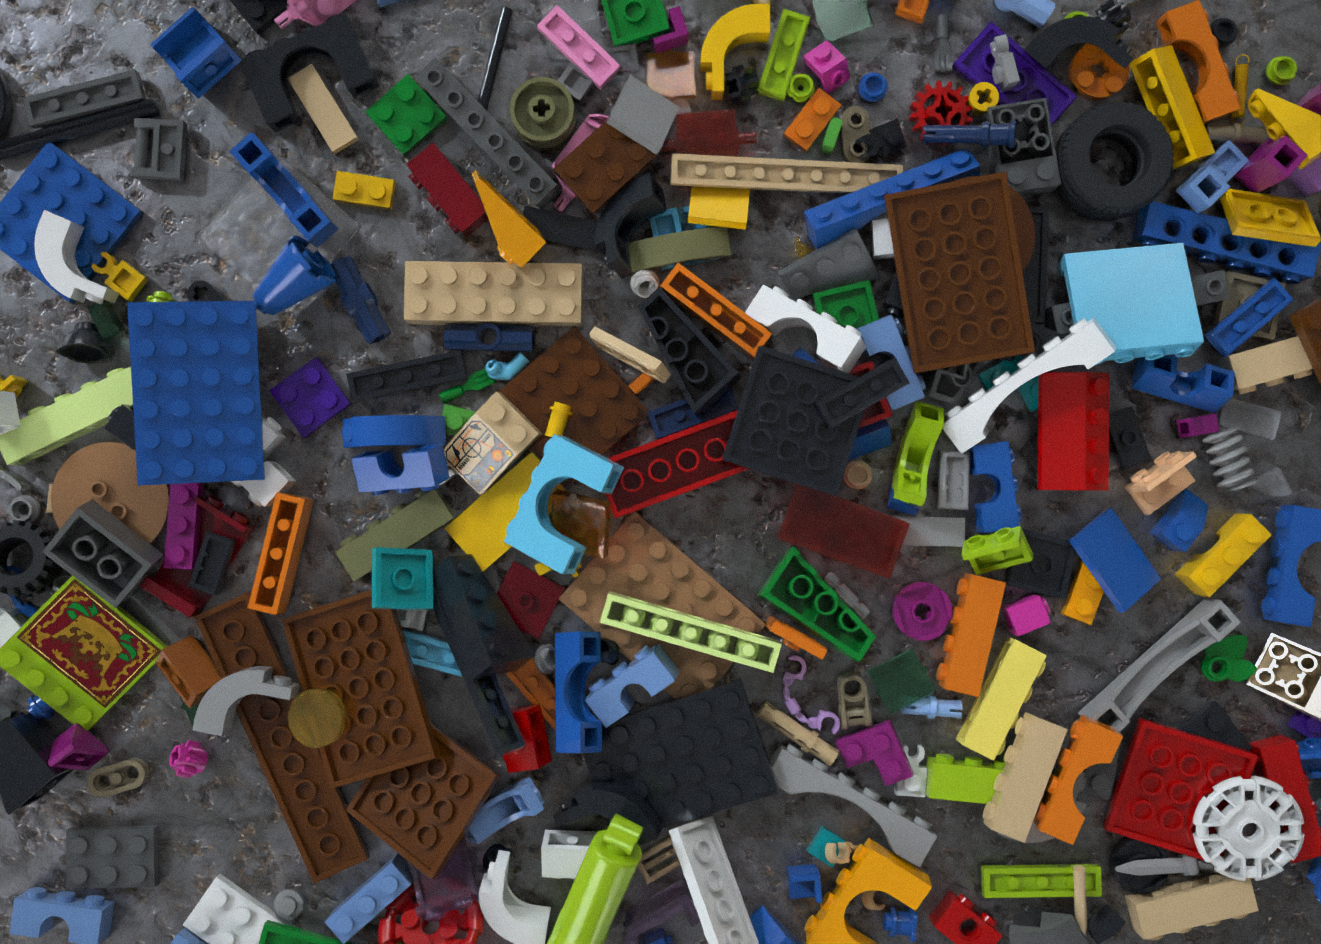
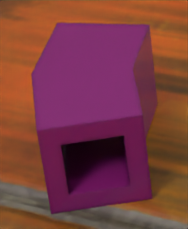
M1216 413L1176 420L1180 438L1219 431Z

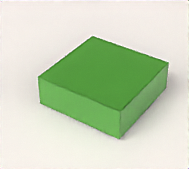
M835 117L831 118L820 148L821 153L831 155L843 120Z

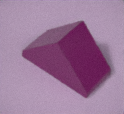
M75 723L53 741L47 763L51 768L89 770L109 754L110 751L80 724Z

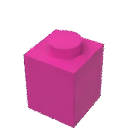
M1029 594L1000 607L1009 632L1016 636L1051 623L1048 617L1051 614L1049 605L1039 595Z

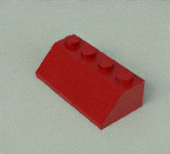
M1051 372L1039 375L1038 490L1109 491L1110 373Z

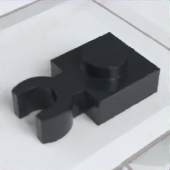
M898 119L870 129V134L861 136L855 141L856 144L863 142L868 147V151L861 155L862 159H867L876 154L880 158L907 147Z

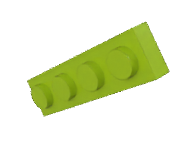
M1098 864L981 865L982 896L984 898L1074 897L1073 867L1075 865H1082L1085 867L1086 897H1102L1101 866Z

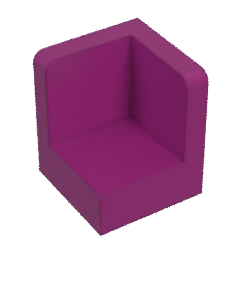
M680 6L669 9L667 21L671 33L651 39L655 54L688 44L689 33Z

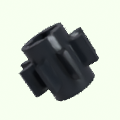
M1109 0L1100 5L1099 9L1095 10L1097 16L1094 18L1105 20L1120 29L1112 39L1123 34L1129 28L1127 23L1131 20V12L1124 2L1115 4L1113 0Z
M743 64L732 67V72L725 74L724 90L730 96L731 101L739 99L740 103L751 101V96L759 93L757 89L760 79L753 71V67L744 69Z

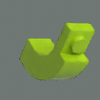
M920 401L915 402L904 429L895 461L891 488L894 489V499L923 506L927 495V474L930 459L944 426V408Z

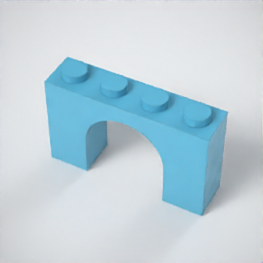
M553 434L552 438L544 446V456L540 464L532 472V482L527 492L519 500L520 508L515 518L507 526V536L504 542L561 574H574L587 547L561 534L553 527L548 516L549 497L559 483L571 478L601 493L612 494L624 467L565 436Z

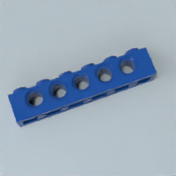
M1154 201L1139 210L1132 241L1140 242L1141 246L1183 243L1186 256H1196L1200 262H1220L1226 264L1225 267L1228 269H1248L1254 271L1253 274L1260 277H1281V281L1288 284H1300L1301 281L1314 277L1321 249V243L1316 247L1232 235L1226 219ZM1165 225L1172 228V237L1165 232ZM1194 232L1200 235V244L1194 240ZM1222 239L1228 242V251L1223 248ZM1250 246L1255 248L1257 252L1256 258L1252 256ZM1279 253L1284 257V264L1279 261Z

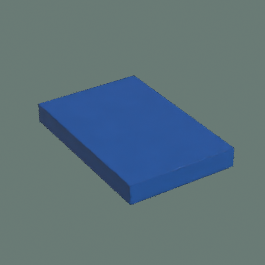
M1112 507L1105 509L1068 540L1119 613L1126 612L1161 580L1159 574Z

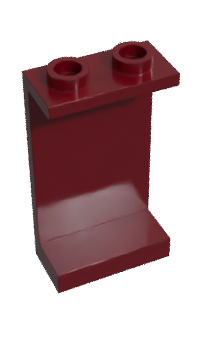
M213 495L208 497L196 496L193 502L202 507L198 555L206 531L237 539L228 567L229 570L255 526L248 523L249 517L237 510L231 512L224 508L225 503L221 499ZM164 562L156 575L146 576L140 585L141 588L189 618L201 614L212 597V594L188 587L194 569L164 568Z

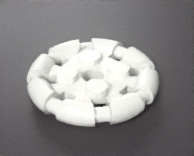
M1236 776L1213 786L1214 791L1207 798L1203 796L1199 801L1192 822L1196 825V832L1193 833L1194 842L1204 861L1207 863L1211 862L1214 865V870L1218 873L1240 881H1245L1246 878H1254L1255 881L1265 880L1284 871L1282 867L1290 860L1294 861L1298 856L1305 836L1301 830L1304 818L1294 797L1283 792V787L1276 782L1258 776H1251V779H1243L1241 776ZM1245 791H1253V799L1246 797ZM1225 799L1229 805L1221 812L1216 806ZM1274 801H1277V807L1272 810L1269 806ZM1248 823H1255L1257 827L1255 833L1251 836H1244L1242 834L1243 827ZM1280 825H1288V831L1280 833ZM1209 827H1215L1217 834H1209ZM1279 848L1281 851L1272 858L1270 855ZM1225 849L1230 852L1227 856H1220ZM1245 858H1254L1252 866H1246Z

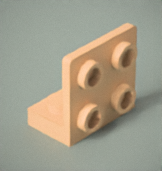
M1179 450L1174 453L1167 451L1154 459L1155 465L1150 469H1142L1130 477L1132 482L1126 485L1125 489L1144 515H1150L1195 482V479L1185 467L1186 464L1197 457L1193 451L1181 452Z

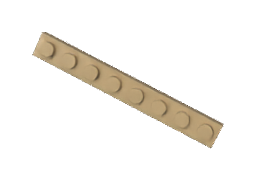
M672 153L670 185L849 194L903 173V165Z

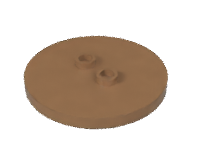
M122 442L91 444L72 454L57 472L51 491L53 516L58 528L61 529L78 507L93 499L149 544H152L167 525L170 484L138 486L136 450H132Z

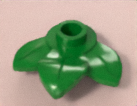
M1231 635L1223 638L1220 642H1215L1204 649L1205 657L1201 662V672L1204 677L1214 682H1220L1226 678L1240 682L1253 675L1257 667L1243 659L1248 637ZM1217 662L1218 669L1213 672L1211 669L1212 664Z

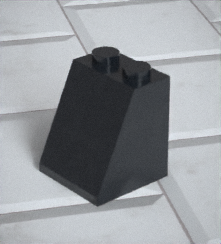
M21 712L12 719L6 717L0 721V794L4 809L9 815L38 801L74 770L51 768L47 762L53 741L59 735L45 718L37 719L31 713L25 714Z

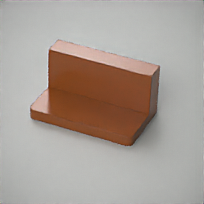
M193 635L162 649L156 661L158 668L189 709L199 704L204 693L221 680L215 663Z

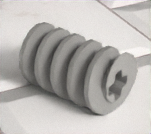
M1239 426L1212 433L1202 440L1203 443H1213V446L1206 453L1217 456L1209 463L1210 465L1220 466V469L1215 471L1213 476L1224 478L1216 485L1217 487L1227 488V491L1242 489L1257 483L1256 479L1247 478L1254 473L1253 468L1243 467L1250 462V458L1239 456L1247 450L1246 446L1236 445L1243 439V436L1241 434H1232L1240 428Z

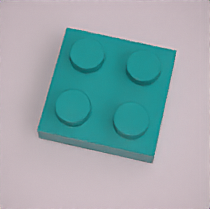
M373 548L372 609H433L432 550Z

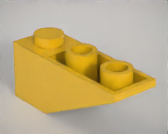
M1257 88L1253 91L1247 101L1248 109L1254 118L1260 119L1265 125L1269 137L1276 141L1286 135L1308 155L1298 166L1299 169L1302 170L1321 157V115Z

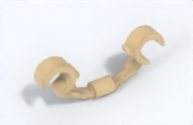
M838 842L839 854L837 857L836 843H827L825 846V857L832 864L849 863L850 853L855 851L858 845H853L851 842ZM877 890L863 892L862 901L867 909L880 911L885 907V904L874 903L873 897Z

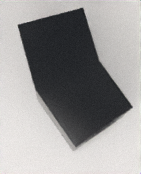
M1106 904L1096 916L1087 920V930L1091 938L1097 944H1100L1113 937L1126 921Z

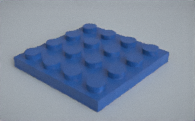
M52 142L47 143L0 202V250L66 301L74 304L76 300L64 296L50 285L38 266L34 243L36 229L43 211L46 210L85 227L76 247L75 259L80 272L91 281L97 275V272L92 269L91 265L96 264L102 268L107 260L101 253L106 252L112 255L144 212Z

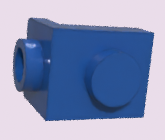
M1312 737L1296 742L1300 747L1298 751L1301 765L1308 778H1321V738Z

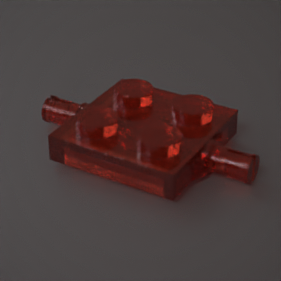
M734 108L676 113L677 130L675 138L665 139L660 151L675 150L677 154L737 157L740 145L757 144V139L755 138L757 133L756 131L739 133L736 126Z

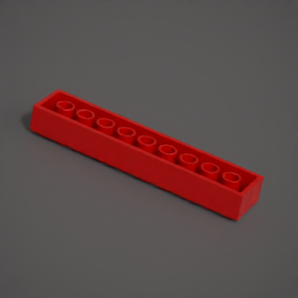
M871 360L853 367L849 374L861 377L875 369ZM886 397L864 410L859 428L893 416ZM737 410L609 457L608 459L624 467L612 494L605 493L614 519L748 470L749 468L722 460Z

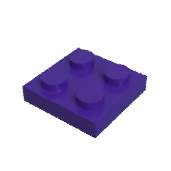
M318 357L313 358L269 390L303 438H307L352 405Z

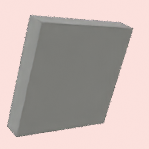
M630 75L606 123L654 154H657L663 146L680 107Z

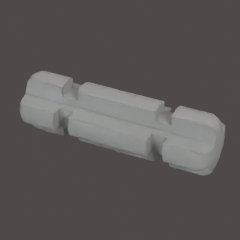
M833 572L827 573L822 578L860 620H863L869 614V609L862 602H858L859 598L843 582L840 583V579Z

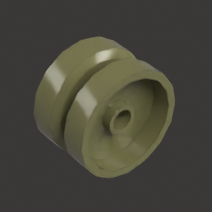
M536 77L526 80L514 92L509 112L516 133L526 146L536 151L550 152L560 149L570 141L576 130L577 117L571 94L562 83L553 78Z

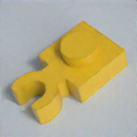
M102 252L101 255L106 258L107 265L101 268L96 264H92V269L99 274L109 276L104 283L114 291L119 292V295L124 299L132 302L149 279L126 261L121 260L117 265V260L114 256Z

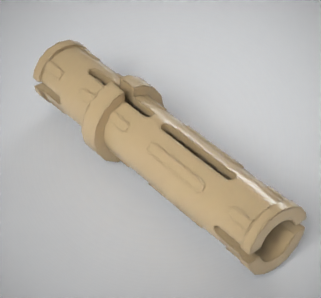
M765 701L756 715L758 718L796 742L805 753L810 752L828 766H831L839 754L838 749L818 737L819 734L813 730L811 732L775 708L768 701Z

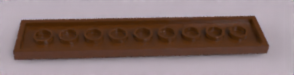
M251 592L244 593L194 616L221 679L240 670L256 666L274 667L271 679L276 675L289 677L260 611L248 608ZM260 694L246 695L239 702L236 712L313 883L315 884L367 860L370 855L352 815L346 811L348 806L339 787L330 789L314 731L298 696L291 700Z

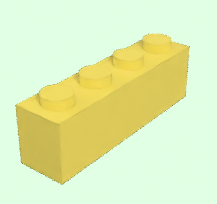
M1007 636L981 687L980 695L976 697L956 740L969 749L994 761L996 756H999L1006 746L1005 738L1009 730L1013 729L1019 720L1020 715L1018 712L1022 704L1030 699L1033 691L1031 686L1035 678L1043 673L1046 666L1044 660L1047 655Z

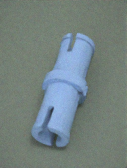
M928 695L927 698L901 697L903 704L900 705V710L903 715H926L928 719H934L935 716L961 719L962 712H959V710L963 709L961 700L936 699L935 696Z

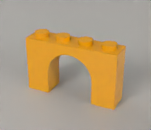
M868 838L864 845L859 844L852 856L853 861L848 869L843 868L836 879L837 885L833 891H828L824 895L822 903H820L821 909L816 916L811 915L804 927L806 943L878 944L847 922L844 914L849 902L862 892L877 890L888 893L916 911L932 888L929 875L871 838Z

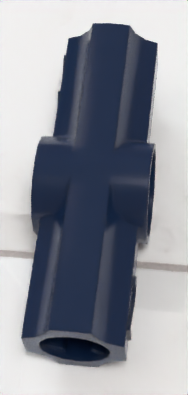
M350 255L336 259L330 265L335 272L333 279H336L335 282L342 294L340 298L345 309L355 319L367 344L371 345L386 339L392 333L377 307L379 303L369 284L364 282L355 261Z
M484 323L482 325L445 324V349L481 350L487 352H533L534 327L494 325L491 323ZM487 331H495L497 335L496 341L491 345H485L482 340L483 335Z

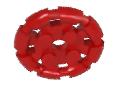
M440 873L437 879L432 880L426 875L417 877L416 882L412 883L385 907L387 909L385 916L380 918L378 942L379 944H398L401 941L405 944H476L479 935L483 934L484 916L480 904L476 900L477 894L466 882L455 876L451 879L445 877V874ZM442 889L449 891L447 899L441 895ZM422 892L425 898L415 903L412 897ZM465 905L467 909L460 915L457 909ZM398 914L402 915V924L395 923ZM431 921H438V930L430 935L425 934L426 925ZM460 930L468 932L465 939H457Z

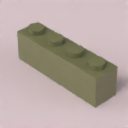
M440 489L431 491L421 490L414 495L416 501L408 506L405 503L396 506L389 511L392 516L383 522L380 518L365 526L367 532L359 537L353 534L340 543L342 548L335 553L354 582L372 573L373 548L410 549L457 517Z

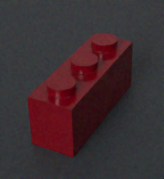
M431 143L406 164L412 172L408 175L410 180L419 190L424 187L430 195L426 199L437 212L442 209L447 214L448 218L444 221L455 234L461 231L465 237H468L488 220L482 201L434 143Z

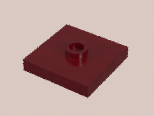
M513 561L497 595L519 630L539 639L559 601V597L566 587L544 575L539 576L536 571L517 561Z

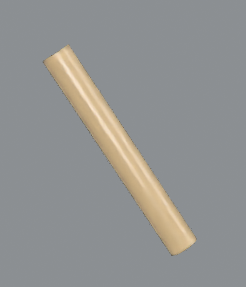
M1075 865L1073 867L1075 920L1079 924L1080 931L1088 938L1086 872L1084 866Z

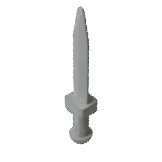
M1184 854L1178 855V858L1134 860L1115 867L1117 872L1137 876L1172 873L1190 876L1197 875L1199 870L1217 872L1214 870L1212 863H1207L1204 860Z

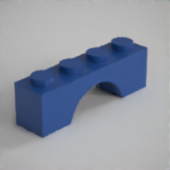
M253 132L248 134L229 151L275 200L288 219L308 242L318 248L339 230L336 224L266 144Z
M1280 505V510L1275 517V524L1277 526L1276 536L1271 544V554L1273 555L1271 568H1269L1266 575L1268 588L1266 597L1262 602L1263 619L1312 627L1316 598L1307 593L1301 586L1297 576V564L1301 554L1308 546L1321 541V510L1296 505Z
M577 631L555 633L556 753L602 752V721L592 715L585 701V684L588 674L595 665L601 662V632Z

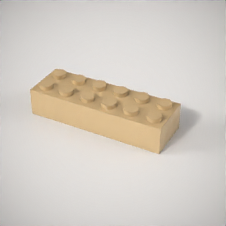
M405 261L404 320L412 325H482L484 323H491L494 325L583 327L584 269L582 264L526 263L521 268L516 263L511 266L507 262Z

